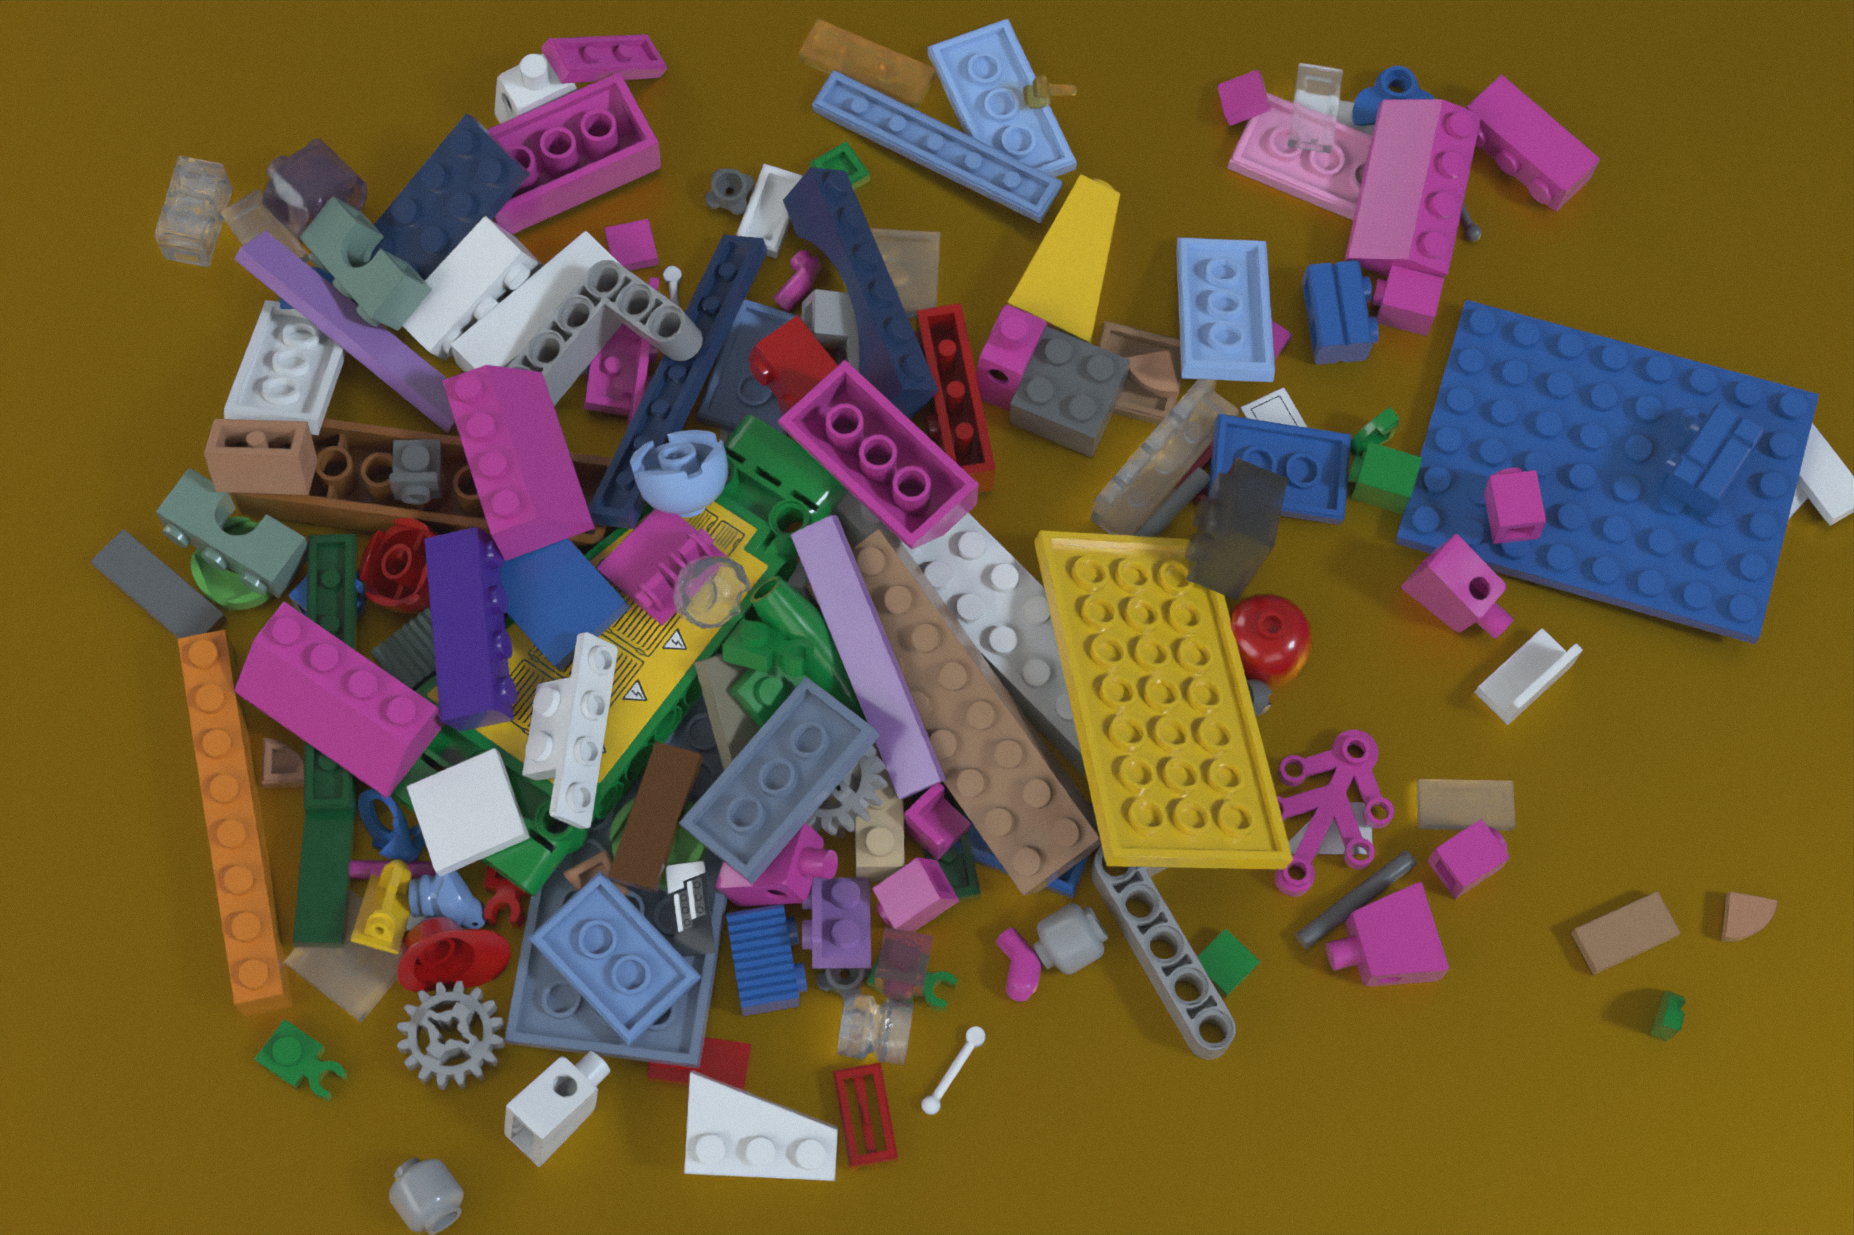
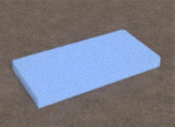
M1008 19L928 47L927 55L964 134L1052 177L1076 170L1077 162Z
M1178 238L1176 256L1182 378L1273 382L1275 364L1266 241Z

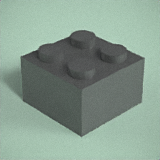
M1046 326L1010 403L1009 424L1093 458L1113 414L1115 404L1125 387L1129 374L1130 360Z

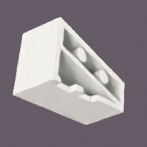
M484 216L425 280L432 288V291L403 324V327L428 352L446 360L453 356L451 343L541 269L544 264L515 236Z
M694 1070L690 1072L685 1174L835 1181L837 1126L715 1080Z

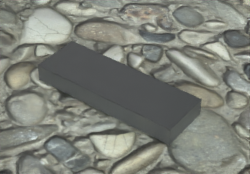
M125 529L90 561L95 569L177 639L216 631L227 620L219 609Z

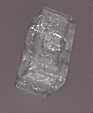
M178 156L155 232V237L165 259L205 267L210 266L232 192V186L222 163Z

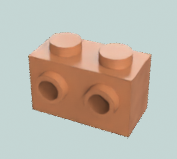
M214 419L204 452L216 492L309 495L318 461L309 425L306 421Z

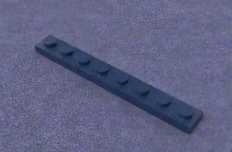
M723 234L685 311V314L702 333V346L696 355L685 361H676L664 354L588 507L593 524L634 529L646 501L642 497L634 479L630 460L634 452L645 443L653 440L656 448L669 443L667 434L682 430L768 252L763 238Z

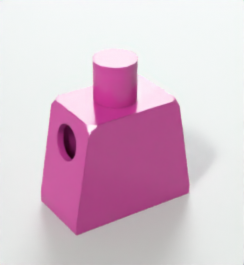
M1004 305L978 361L976 376L981 400L1010 412V403L1047 326L1046 321L1012 306ZM1001 371L1009 380L1001 381L992 375L998 374Z
M1457 534L1431 552L1401 586L1410 596L1453 630L1460 633L1476 622L1490 636L1496 639L1514 620L1495 602L1506 590V584Z
M805 823L753 884L723 861L715 888L737 906L802 903L809 896L814 878L831 879L834 877L838 867L837 854L834 850L822 849L824 845L823 838Z
M1422 882L1413 884L1353 911L1345 922L1348 937L1326 942V953L1331 968L1338 970L1357 965L1365 986L1433 982L1441 980L1449 970Z

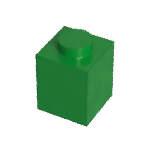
M1369 442L1363 457L1355 455L1347 479V481L1355 483L1351 499L1403 515L1412 496L1422 457Z

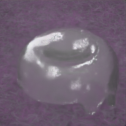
M699 556L689 561L677 577L673 594L676 610L683 620L698 628L721 627L732 616L740 613V598L742 593L750 589V582L743 566L732 559L723 556Z

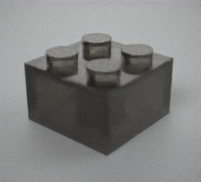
M1239 458L1235 459L1226 474L1219 472L1212 485L1209 501L1203 499L1200 501L1192 520V525L1198 527L1197 533H1194L1185 552L1184 558L1190 561L1186 580L1238 600L1275 545L1288 478Z

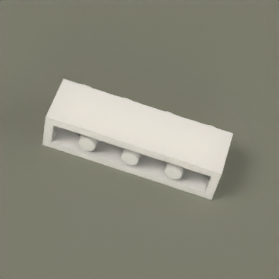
M587 231L583 232L450 344L455 363L464 372L484 365L508 367L595 263L602 260L619 262Z

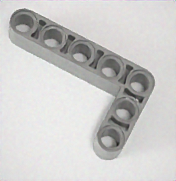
M602 260L595 263L586 272L508 368L542 372L553 405L555 406L622 324L676 361H685L696 355L702 346L703 337L701 331L678 305L613 260Z
M1101 846L1095 855L1091 868V878L1096 889L1191 1051L1202 1059L1212 1060L1219 1058L1230 1046L1235 1036L1236 1025L1232 1015L1150 878L1168 867H1141L1138 870L1135 867H1125L1127 871L1125 874L1118 877L1111 876L1103 870L1101 863L1105 861ZM1134 899L1141 900L1149 906L1150 914L1143 918L1135 917L1127 911L1126 903ZM1157 940L1165 941L1173 947L1174 956L1169 959H1160L1151 952L1150 944ZM1179 982L1193 984L1198 990L1199 998L1194 1001L1180 999L1175 992L1174 985ZM1206 1023L1218 1026L1223 1033V1041L1216 1044L1206 1042L1200 1035L1199 1027Z

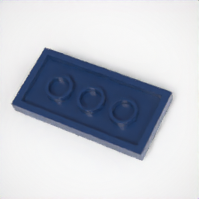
M466 113L375 222L374 226L384 237L374 248L370 261L380 249H383L408 262L425 281L484 216L492 220L531 173L475 117Z

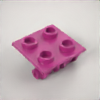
M654 509L596 569L663 626L729 558L712 544L714 540L703 529L695 530L678 514H668Z

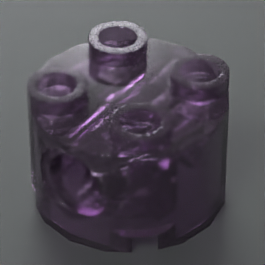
M317 138L289 157L285 155L277 157L269 165L266 173L270 180L263 194L262 205L303 245V241L299 237L332 196L361 211L368 196V188L364 180L322 139Z

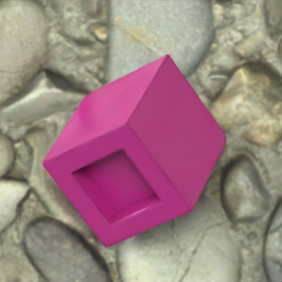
M940 783L932 786L904 813V830L937 861L971 828V823L944 798L945 788Z

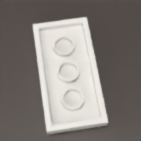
M265 300L225 404L224 419L308 422L310 433L319 435L347 351L296 309H280V302Z

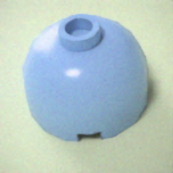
M687 430L667 434L669 443L655 448L652 440L634 452L630 464L636 484L644 500L659 511L668 514H678L680 517L699 515L705 510V507L717 499L724 489L728 476L727 457L722 440L717 442L716 435L710 431Z

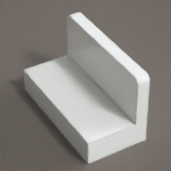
M1542 628L1480 684L1474 693L1509 725L1574 664L1583 649L1576 643L1566 652Z

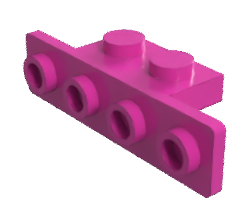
M650 277L648 285L657 291L659 278ZM622 324L589 364L583 409L628 416L627 430L653 378L652 376H647L648 361H656L658 349Z

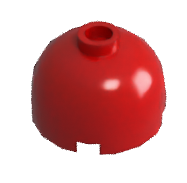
M398 518L392 521L396 525L384 533L378 530L371 537L362 554L359 575L360 580L366 582L368 592L364 593L368 599L392 612L416 614L424 612L427 607H430L425 538L441 534L414 518Z
M1272 593L1254 594L1240 601L1231 610L1229 616L1246 680H1260L1266 683L1269 688H1279L1293 681L1307 664L1312 648L1311 625L1303 610L1290 599Z

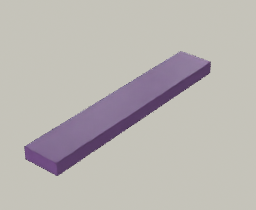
M264 231L239 249L235 260L445 432L449 433L456 427L442 382L447 379L381 324L375 327L364 320L356 311L358 305L340 293L331 283L267 231Z
M830 515L791 534L867 723L875 728L880 735L875 742L898 798L905 799L945 781V775L838 516Z

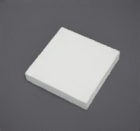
M496 748L407 786L434 870L440 876L530 838L501 754Z

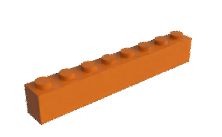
M225 629L178 638L234 1005L244 1017L293 1007L244 700L234 691L240 677L236 650Z

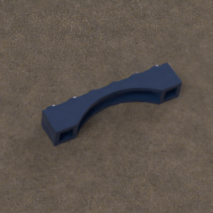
M810 167L783 199L784 205L797 236L812 242L827 255L837 268L847 287L854 308L858 330L859 373L911 420L939 390L846 171Z

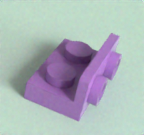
M869 877L814 878L809 896L802 902V909H812V920H802V949H812V969L871 968Z

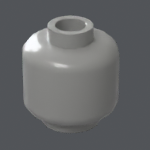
M1070 903L1038 923L1037 933L1040 941L1033 944L1047 969L1056 965L1062 973L1071 975L1103 955V942L1108 939V936L1090 906L1082 909L1078 904Z
M413 1158L402 1164L395 1171L394 1177L396 1180L390 1188L389 1200L407 1227L412 1231H427L430 1235L436 1234L450 1226L460 1216L462 1209L459 1206L463 1201V1189L446 1165L439 1159L420 1161L419 1158Z

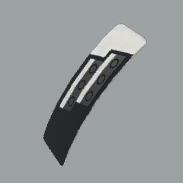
M699 861L667 866L666 876L676 951L682 957L714 953L716 949L704 862Z

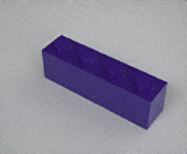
M479 527L425 538L440 721L460 732L513 721L512 704L516 703L517 692L514 681L509 675L508 658L512 656V643L508 633L505 631L504 613L508 610V600L506 592L501 586L499 568L504 564V558L492 536Z

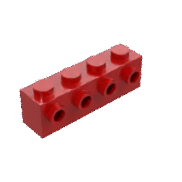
M962 304L916 310V328L914 333L939 390L929 401L931 413L925 414L927 435L932 441L937 440L938 446L979 484L978 493L991 491L994 488L996 468Z

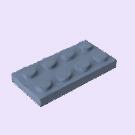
M805 677L679 824L738 874L753 884L880 735L875 728L808 677Z

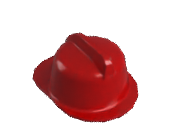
M432 917L421 921L410 931L404 932L400 946L402 957L397 966V980L404 989L415 993L421 990L425 992L434 991L438 982H442L445 989H454L457 981L463 982L465 988L480 986L497 978L506 969L511 959L510 945L504 936L492 930L463 929L451 919Z

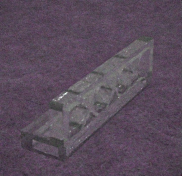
M1198 379L1095 498L1091 514L1092 521L1109 534L1133 536L1173 493L1176 485L1213 442L1214 424L1217 415L1238 416L1239 409L1214 392L1217 380Z

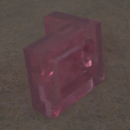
M885 927L878 968L875 974L874 988L883 989L884 996L896 1000L907 1001L912 999V995L922 996L933 936Z

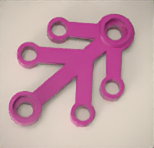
M1347 730L1336 737L1329 751L1306 758L1298 755H1289L1282 760L1278 768V777L1283 784L1290 787L1300 785L1307 776L1336 769L1329 785L1284 799L1277 796L1283 822L1287 818L1316 810L1295 854L1292 855V862L1286 869H1276L1275 883L1283 894L1297 897L1305 894L1310 889L1315 878L1312 862L1333 818L1345 846L1344 860L1348 866L1353 869H1364L1374 858V847L1369 840L1362 837L1346 795V791L1354 778L1366 806L1363 812L1364 820L1372 828L1381 829L1386 827L1394 816V807L1388 799L1381 796L1371 770L1378 760V747L1369 734L1360 730ZM1351 745L1360 747L1363 751V757H1351L1348 754L1347 747ZM1289 764L1298 766L1301 770V775L1295 778L1290 777L1285 772V766ZM1374 806L1382 807L1386 811L1387 817L1383 820L1374 818L1371 814V808ZM1353 847H1362L1367 853V859L1362 861L1356 860L1351 854V849ZM1292 866L1300 867L1304 872V878L1302 880L1292 879L1288 874V868Z

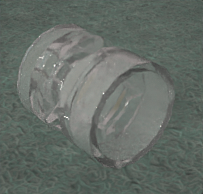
M846 992L837 1055L864 1059L871 1052L875 1054L878 1062L905 1065L914 1002L887 998L882 1005H877L873 996Z

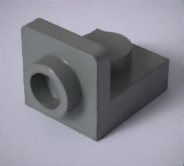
M441 439L393 440V473L390 474L389 484L395 500L401 499L409 504H423L430 501V499L442 498L443 446Z

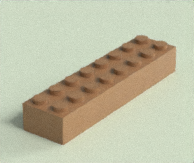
M878 528L855 546L852 552L946 780L943 782L1023 895L1038 893L1102 845L1095 813L899 538L893 532ZM808 583L805 587L819 605L812 586Z

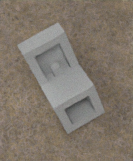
M815 289L802 302V321L823 348L836 349V364L838 366L846 360L859 372L858 330L849 294Z

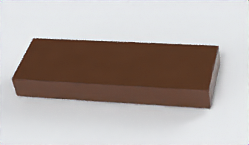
M655 741L608 874L611 881L657 894L680 828L679 822L683 819L703 762V757L700 753Z

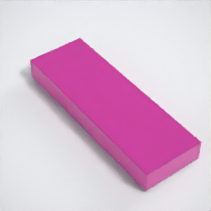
M647 34L547 39L541 48L561 83L597 82L618 72L621 73L624 80L660 78L667 69L665 62Z

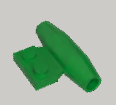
M775 576L765 581L754 591L750 598L760 619L770 628L785 632V640L803 639L814 644V660L812 663L804 661V674L802 677L787 675L780 667L772 665L767 673L749 668L729 689V692L757 725L762 728L803 679L808 677L867 722L823 613L780 576Z

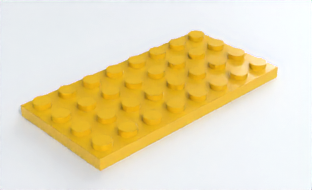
M1040 530L1034 540L1106 866L1286 869L1293 858L1239 650L1231 629V620L1210 540Z

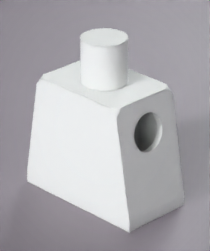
M529 54L521 60L520 65L501 73L497 78L495 116L501 124L578 89L574 83H561L544 54Z
M589 1051L575 1066L563 1056L558 1058L506 1106L504 1135L540 1167L593 1112L596 1107L598 1094L596 1086L610 1073L608 1065L593 1051Z

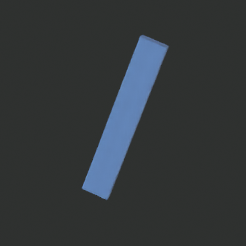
M835 70L832 71L811 105L813 112L1040 224L1063 188L1061 180Z

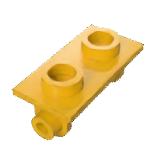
M393 860L391 863L386 864L382 870L381 877L371 874L351 936V942L398 955L411 912L409 905L411 871L404 861Z

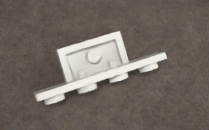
M588 632L577 635L571 677L537 684L522 775L535 781L554 778L549 814L551 817L579 829L589 828L592 822L618 653L615 645Z

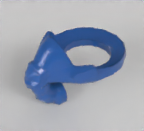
M372 788L362 792L358 799L359 814L364 826L373 838L372 846L381 850L379 855L385 858L399 859L404 862L417 860L426 846L419 823L409 830L403 811L391 795L386 798ZM375 799L383 801L391 810L394 817L392 822L394 830H389L379 821L374 809Z

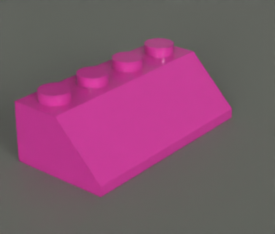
M620 72L488 129L531 173L492 219L493 222L511 234L661 168L659 143Z
M1443 99L1382 100L1379 103L1345 261L1360 262V267L1386 277L1392 265L1442 278L1448 275L1481 114Z
M846 360L778 420V425L911 550L944 536L977 504L979 484Z
M484 365L442 381L491 536L505 561L595 528L542 372Z
M286 602L282 603L255 637L234 690L243 699L386 798L393 793L445 725L444 722L440 721V711L437 706Z

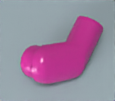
M801 250L793 256L790 266L796 273L772 297L787 312H790L809 293L821 272L820 260L816 256L812 257L809 251Z
M1011 927L998 937L996 944L1011 959L1006 992L1011 999L1023 1002L1028 1000L1037 989L1042 961L1029 943L1015 928Z

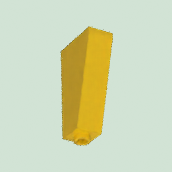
M1080 174L1007 305L1043 319L1047 322V327L1091 344L1120 193L1101 179H1090Z

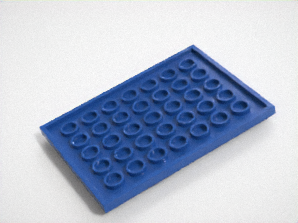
M1465 300L1420 455L1422 460L1412 496L1404 510L1395 544L1431 553L1453 535L1457 534L1495 572L1756 644L1760 637L1819 394ZM1721 403L1738 413L1739 417H1745L1759 425L1765 432L1712 516H1705L1691 508L1687 502H1681L1664 491L1663 486L1669 474L1662 471L1676 447L1685 451L1692 439L1685 435L1699 412L1708 416L1715 404ZM1507 468H1520L1522 472L1536 470L1546 523L1539 539L1493 544L1484 491L1490 475H1495L1498 471Z

